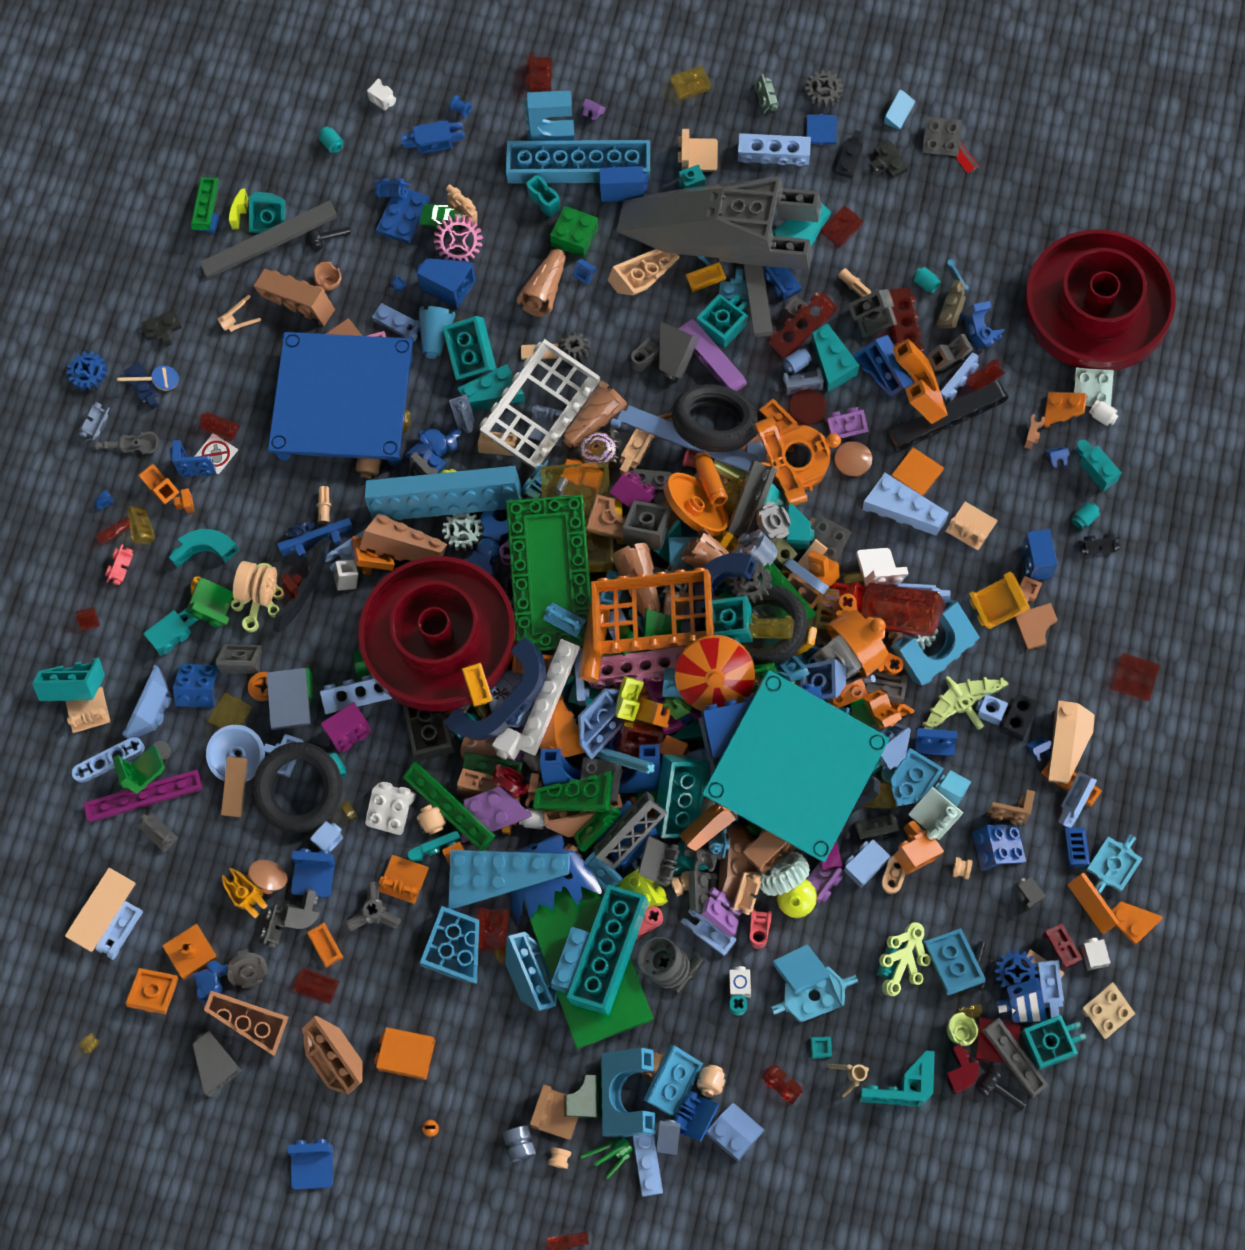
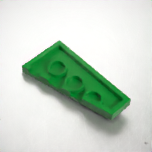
M767 563L764 566L765 569L768 568L773 581L770 583L792 592L803 604L808 622L817 615L816 612L774 563L771 565ZM770 604L785 635L789 626V616L781 607Z
M645 608L643 637L672 634V616ZM676 620L677 634L681 633L682 620ZM703 626L702 631H707L706 626Z
M608 771L602 775L588 776L586 779H575L565 784L558 783L537 788L533 808L535 810L609 811L614 773Z

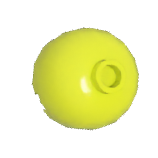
M808 880L801 882V885L795 887V890L792 889L782 895L777 894L779 908L784 914L792 918L805 917L812 912L816 905V889Z

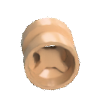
M688 870L682 872L681 876L672 877L673 881L670 883L677 897L682 895L684 891H689Z

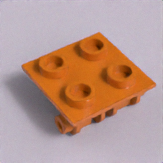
M392 855L384 877L381 876L379 880V892L415 904L429 867Z

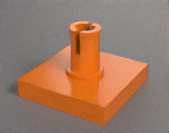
M352 537L351 546L356 566L361 567L363 574L371 575L373 568L393 571L395 564L392 555L386 553L378 555L375 554L376 550L366 548V551L361 550L359 547L362 537Z
M197 924L162 945L183 980L205 967L210 961L218 958Z

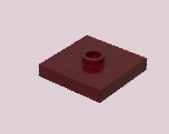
M979 1018L976 1059L1005 1063L981 1031L993 1022L994 1019ZM1002 1021L1019 1044L1021 1023Z

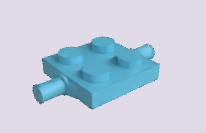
M1129 834L1124 843L1117 842L1108 836L1087 868V871L1099 880L1095 886L1096 890L1101 886L1098 890L1099 894H1101L1106 885L1121 892L1143 858L1135 854L1130 848L1136 840L1134 836L1129 842L1132 837Z

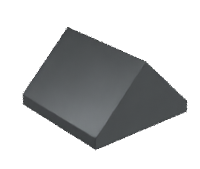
M224 644L216 660V665L221 673L257 674L260 672L262 645Z

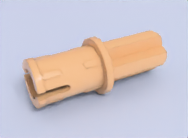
M846 268L840 272L838 278L844 281L850 290L853 289L861 297L871 294V291L860 282V279L853 276Z
M327 486L319 487V503L316 504V507H318L319 524L330 523L329 511L331 504L329 503V487Z

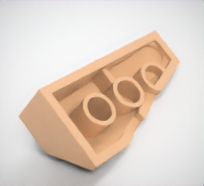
M654 249L613 266L608 282L618 294H638L647 290L680 256Z
M1058 701L1054 713L1053 748H1051L1048 781L1069 783L1093 733L1094 714L1078 703Z

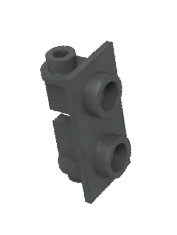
M152 812L148 816L144 814L139 819L141 823L137 827L164 853L179 839Z
M273 905L271 909H267L265 914L267 922L265 928L262 927L259 934V939H261L260 945L266 944V942H268L267 946L272 948L278 945L282 931L275 929V927H283L281 920L284 908L279 907L276 910L277 905Z

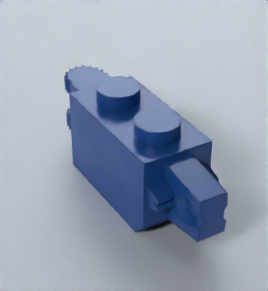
M448 120L437 121L413 127V132L401 135L403 148L417 147V151L424 154L453 148L452 142L463 140L465 133L463 131L455 132L463 128L461 122L448 123Z

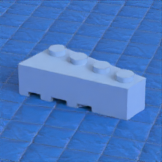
M886 473L883 474L864 500L862 509L867 512L877 513L884 518L885 516L901 524H909L913 528L933 535L938 534L947 521L949 514L941 507Z

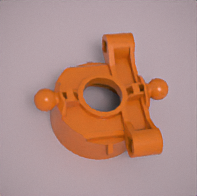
M773 417L754 423L757 434L766 450V462L760 463L777 468L773 482L782 488L788 506L789 504L796 506L808 501L805 491H813V488L823 480L830 462L829 447H838L841 443L840 436L836 433H831L825 439L822 433L806 425L791 427L783 425V430L779 432ZM797 443L805 445L811 452L810 462L801 468L791 466L785 457L788 447Z
M852 594L842 595L837 602L838 611L835 614L838 617L826 625L831 640L840 635L848 644L862 666L858 672L860 676L866 678L877 669L879 672L884 670L888 675L898 674L903 669V661L900 657L888 653L882 641L885 637L886 628L884 620L873 617L865 619L857 611L855 597ZM844 601H850L849 606L844 607L843 603ZM891 662L892 664L894 662L897 663V666L893 669L890 668Z

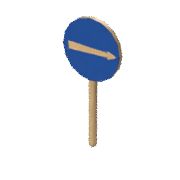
M162 365L153 370L151 377H118L116 380L152 381L157 388L168 391L177 386L179 376L173 368Z

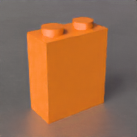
M386 1027L385 1032H382L379 1044H382L380 1052L376 1053L374 1064H377L376 1068L379 1071L426 1080L436 1040L431 1036Z

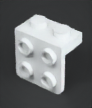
M888 548L859 550L856 553L865 586L899 584L909 574L907 567H895L891 551Z
M388 782L378 783L372 789L365 824L372 828L401 835L404 832L409 806L415 800L416 793L411 792L410 789L405 787H393Z

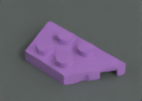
M496 787L464 800V807L491 832L532 817V813L521 806L520 802L515 797H512L504 787ZM462 834V843L469 841V839Z

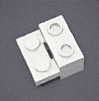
M840 635L813 655L816 662L836 659L845 665L846 681L856 675L862 668L857 657Z

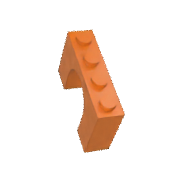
M909 339L893 347L896 361L908 372L914 381V384L905 388L909 403L931 424L947 416L948 414L929 359Z

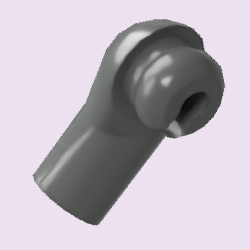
M565 477L559 478L554 488L555 497L568 496L564 494V489L568 483Z

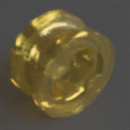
M94 1034L88 1035L79 1044L81 1049L84 1048L86 1054L92 1052L100 1043L98 1039H94Z

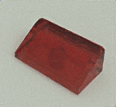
M302 968L295 980L294 991L331 1004L340 981Z

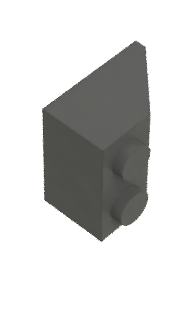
M634 500L623 526L624 544L647 543L650 549L661 550L667 536L671 507Z

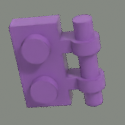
M712 887L708 892L711 896L705 899L701 914L730 938L736 933L739 922L736 917L742 914V910H732L734 901L727 899L725 893Z

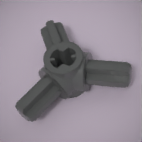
M369 882L367 884V900L364 901V907L360 909L362 912L346 921V925L350 931H354L367 922L369 924L373 922L379 924L382 922L397 929L401 919L387 912V908L382 906V901L379 900V883ZM374 908H376L377 913H373V915H371L369 911L371 909L374 910Z

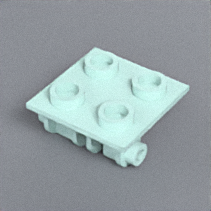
M1076 368V374L1074 373V393H1086V406H1093L1097 400L1111 406L1114 370Z
M932 787L908 815L925 829H928L926 836L930 840L933 838L940 840L961 817L963 812Z

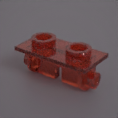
M998 359L991 360L990 363L984 366V370L979 369L975 373L970 374L966 385L973 391H976L1004 375L1005 372L999 367L1001 365Z
M209 412L202 413L200 416L202 421L200 429L233 441L240 428L239 424Z
M772 1064L761 1078L767 1086L778 1092L783 1100L793 1105L804 1092L801 1089L802 1086L792 1078L785 1082L784 1079L788 1074L779 1068L778 1065L774 1066Z

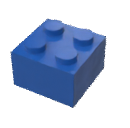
M1050 529L1027 532L1025 539H1023V545L1020 546L1021 557L1025 558L1026 563L1024 564L1025 575H1028L1033 580L1052 578L1058 564Z

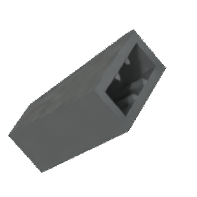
M661 322L659 370L664 371V376L674 380L675 377L682 379L699 338Z
M208 1031L202 1032L196 1037L193 1047L203 1091L207 1096L211 1097L242 1070L213 1033Z

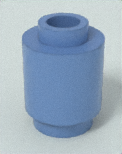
M798 349L784 359L783 366L788 373L795 374L808 366L812 359L806 349Z

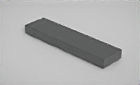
M996 1018L981 1030L1031 1098H1034L1048 1086L1000 1018Z

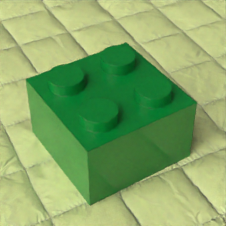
M564 206L550 235L551 246L585 258L598 230V218Z

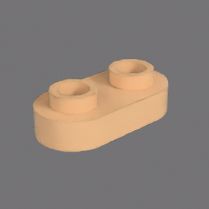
M894 856L889 859L882 879V888L888 894L899 892L906 874L902 867L900 869L894 867V864L898 863ZM888 882H894L895 886L889 887Z

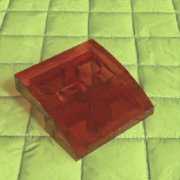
M1122 653L1111 689L1149 702L1160 665Z

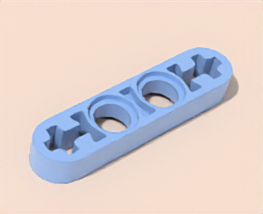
M137 737L129 738L77 764L72 770V776L79 783L88 782L115 768L112 759L114 752L121 751L122 758L129 761L143 753L144 744ZM133 743L138 745L135 751L131 749ZM124 747L128 750V751H127V752L129 753L128 755H127L126 752L123 750ZM98 760L104 761V766L101 769H95L94 767L95 762ZM88 765H90V768L94 771L93 773L89 771V768L87 767ZM80 770L84 771V777L82 778L79 776Z

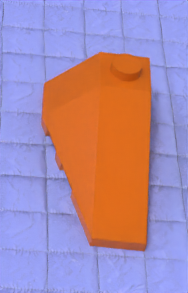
M560 695L540 748H561V752L564 758L585 752L579 745V727L573 719V713L564 704L562 695Z

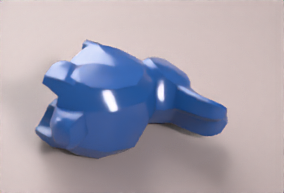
M452 428L449 434L444 436L438 429L419 430V443H434L433 453L441 458L447 451L450 453L456 451L458 445L456 439L460 437L462 431L461 429Z
M210 961L207 964L208 969L193 973V977L196 979L197 996L199 1000H202V1003H207L211 991L221 994L223 987L220 978L223 975H227L226 968L228 964L222 965L219 962Z

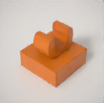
M189 489L181 490L182 497L173 498L176 509L185 508L187 514L194 513L193 498Z

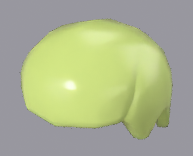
M962 1012L952 1016L947 1025V1035L953 1043L968 1046L977 1038L978 1028L973 1018L967 1017Z

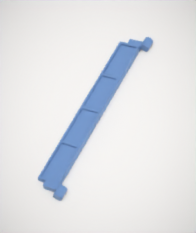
M630 405L626 411L621 410L617 420L613 418L610 423L611 426L620 428L621 424L624 423L697 453L707 452L711 455L712 459L745 472L749 471L752 461H756L758 456L741 449L716 453L696 448V446L690 445L680 437L674 428L673 422Z

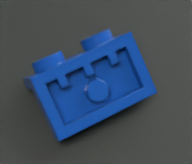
M764 266L763 274L767 283L770 282L777 297L780 296L783 301L802 291V287L788 268Z
M918 728L915 739V751L919 754L954 756L957 731Z

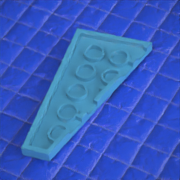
M451 850L449 909L452 910L568 875L570 871V854Z

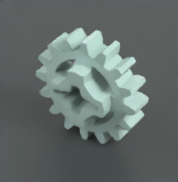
M470 513L453 514V518L447 517L448 523H443L445 528L442 530L445 536L444 540L449 542L450 548L455 545L457 551L460 547L463 548V551H466L468 546L470 549H473L472 544H478V538H483L482 533H480L484 531L483 526H480L482 523L480 519L477 520L476 514L472 516ZM473 526H475V533H474V534H473V532L471 531V530L473 529ZM451 528H453V530H454L452 536H451V534H450Z

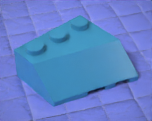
M441 906L421 958L420 966L457 980L477 984L479 920Z

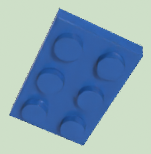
M407 189V194L404 197H391L377 226V234L410 244L420 223L423 204H429L430 196Z

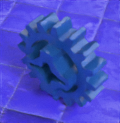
M83 351V356L76 354V360L70 359L72 365H67L69 371L66 373L69 377L68 379L76 388L80 386L83 391L86 387L92 390V386L98 388V382L104 383L102 377H107L105 371L108 368L105 365L104 359H101L99 354L94 355L93 351H91L87 355Z
M1018 950L1015 951L1014 955L1008 951L1007 958L1002 955L1000 958L1003 962L996 963L1000 969L995 970V973L1000 975L996 978V981L1003 982L1001 988L1019 984L1024 977H1030L1029 980L1035 979L1034 975H1038L1039 971L1034 969L1038 966V963L1032 964L1031 962L1034 957L1027 958L1026 951L1019 955ZM1013 959V964L1010 967L1004 968L1005 964ZM1021 960L1025 961L1030 968H1025L1021 964ZM1015 967H1018L1019 971L1023 972L1019 977H1015V973L1011 972L1014 971ZM1005 977H1009L1013 981V985Z

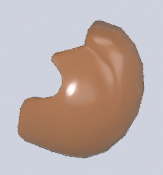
M321 262L313 270L315 284L324 290H334L340 285L342 280L339 268L336 269L331 262Z

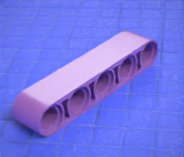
M694 319L689 320L678 328L699 338L693 353L721 386L739 391L747 385L743 375Z

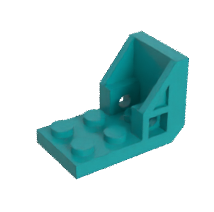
M925 1051L904 1074V1077L901 1079V1091H899L898 1087H886V1090L878 1089V1086L866 1085V1088H862L859 1093V1102L921 1107L933 1094L935 1051Z

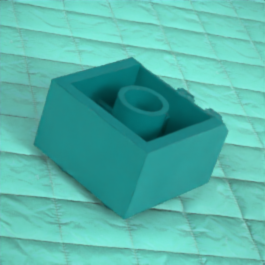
M721 294L717 295L696 318L698 325L723 349L748 324V315L744 311L748 308L749 302L744 301L739 307H736L735 305L741 297L738 294L730 301Z
M747 596L712 600L714 635L732 638L740 644L753 642L752 607Z
M1059 1015L1023 1029L1021 1036L1038 1071L1073 1058L1078 1054L1074 1044L1086 1039L1085 1034H1080L1071 1038L1069 1031L1079 1029L1081 1027L1080 1022L1066 1026L1062 1016ZM1045 1039H1047L1049 1042L1052 1041L1053 1045L1051 1047L1047 1046L1045 1043Z

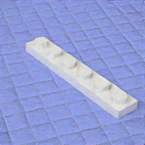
M563 639L560 640L546 674L543 688L536 698L516 748L536 756L580 646Z

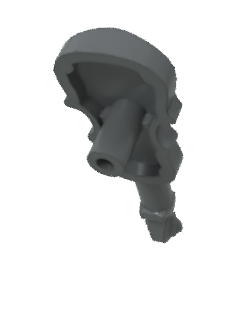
M141 432L139 436L123 435L120 441H106L102 443L96 441L93 447L96 450L100 448H120L124 453H134L140 450L143 455L145 453L154 454L159 448V438L154 432Z

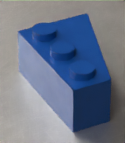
M886 335L876 339L854 354L853 357L863 366V370L866 373L869 372L875 378V382L890 396L903 392L905 388L914 384V381L908 372L896 361L892 349L894 345L889 336Z

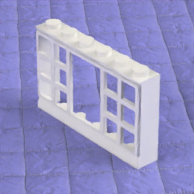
M546 339L536 345L534 348L535 353L531 358L528 357L521 373L517 372L515 374L511 387H507L501 395L503 398L499 403L496 402L490 410L492 412L488 418L485 417L480 424V432L534 470L543 462L600 382V376ZM547 350H550L559 357L552 368L541 361ZM562 359L573 366L566 378L555 371ZM537 364L549 371L542 382L530 375ZM576 370L588 376L581 387L570 381ZM552 374L563 380L556 392L545 385ZM527 378L567 404V407L549 432L509 405ZM566 384L577 390V393L570 402L559 395ZM506 408L517 415L510 426L499 420V417ZM520 418L532 425L524 436L513 429ZM496 422L507 429L501 439L489 432ZM535 428L546 435L539 446L527 439ZM510 432L521 439L515 449L504 442ZM525 442L536 449L530 459L518 452Z

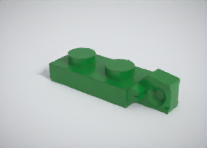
M610 805L609 811H598L574 834L579 850L585 852L612 826L613 821H616L621 815L619 808Z

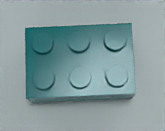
M474 316L442 327L456 380L467 381L497 369L484 318Z

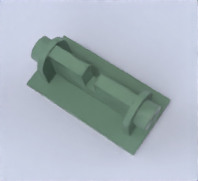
M761 74L755 82L754 88L758 95L759 105L763 114H765L768 109L776 111L779 104L776 95H770L774 93L772 81L768 77L764 78V75Z

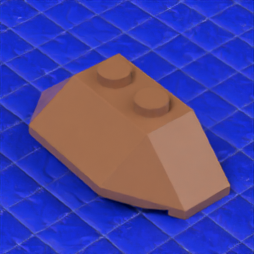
M618 794L617 802L610 801L609 806L613 805L619 808V810L623 807L620 794ZM544 810L543 817L546 828L569 838L573 837L598 811Z
M729 824L726 827V838H729L730 846L729 850H726L725 858L720 860L718 890L725 893V897L730 901L735 900L743 872H758L743 853L745 847L756 839L740 824Z
M314 1016L302 1028L305 1055L329 1089L348 1095L362 1083V1060L340 1028L318 1016Z

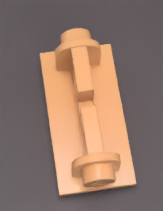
M743 872L732 910H743L742 913L747 915L753 912L756 898L751 896V893L757 895L761 884V876L757 875L758 872Z

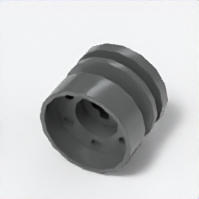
M654 937L648 940L641 947L638 954L640 970L662 988H674L680 985L689 973L690 962L688 956L666 937Z

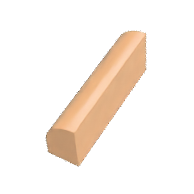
M108 868L65 937L84 949L93 952L136 883Z

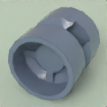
M528 1126L513 1128L502 1133L505 1145L510 1147L507 1150L510 1162L521 1161L536 1155L533 1143L529 1142L531 1135Z

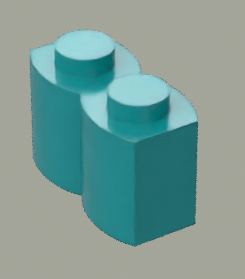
M535 175L526 182L529 198L540 206L541 211L545 215L551 217L560 210L557 192L548 187L542 177Z

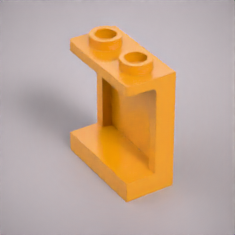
M1012 572L1004 574L1005 578L976 593L973 591L969 593L971 599H969L970 604L979 613L977 616L981 626L985 625L989 630L1031 609Z

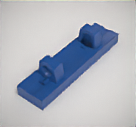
M346 518L280 542L278 546L283 557L297 552L299 558L302 559L307 557L304 549L314 546L324 538L333 539L335 546L342 544L340 536L354 530L350 519Z

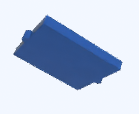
M823 113L820 115H807V137H811L810 144H836V115H824Z

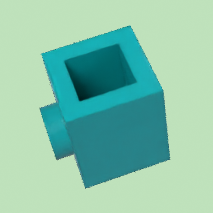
M699 164L679 171V179H677L679 189L705 186L706 179Z

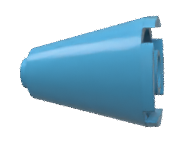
M423 306L419 308L422 353L425 354L426 358L436 359V356L441 355L446 342L442 327L452 324L456 314L455 312L450 314L449 309L428 306V310H423Z

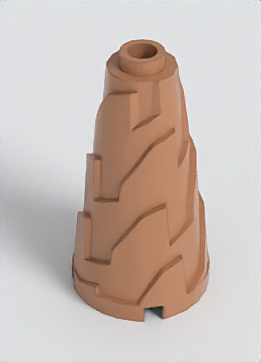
M551 250L547 258L519 292L517 303L519 306L522 303L524 305L522 310L536 317H543L544 314L550 315L566 260L562 250Z
M601 380L569 427L564 431V439L562 441L569 448L580 446L584 442V438H588L591 434L596 433L602 426H605L617 416L621 410H625L628 407L626 401L614 389H607L609 385Z
M703 528L697 532L700 536L699 538L692 537L680 559L695 568H704L713 559L729 552ZM730 578L723 581L727 585L732 583Z
M647 543L634 544L635 548L631 549L627 546L615 552L611 557L620 576H627L629 578L635 577L637 574L654 575V567ZM656 587L636 589L637 608L643 618H645V608L661 613V605ZM630 589L628 591L630 596L632 597V589Z

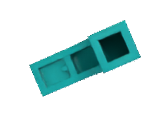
M199 529L180 537L178 541L181 546L172 551L169 559L178 569L195 553L210 551L218 555L226 563L239 552L236 543L224 533L212 529Z

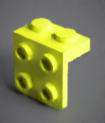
M639 868L624 877L617 886L618 888L646 895L649 901L648 908L663 906L668 902L665 890L660 884L638 875Z

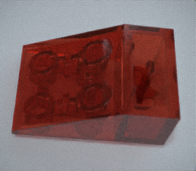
M623 719L615 751L637 758L640 745L660 744L661 746L663 738L662 727Z

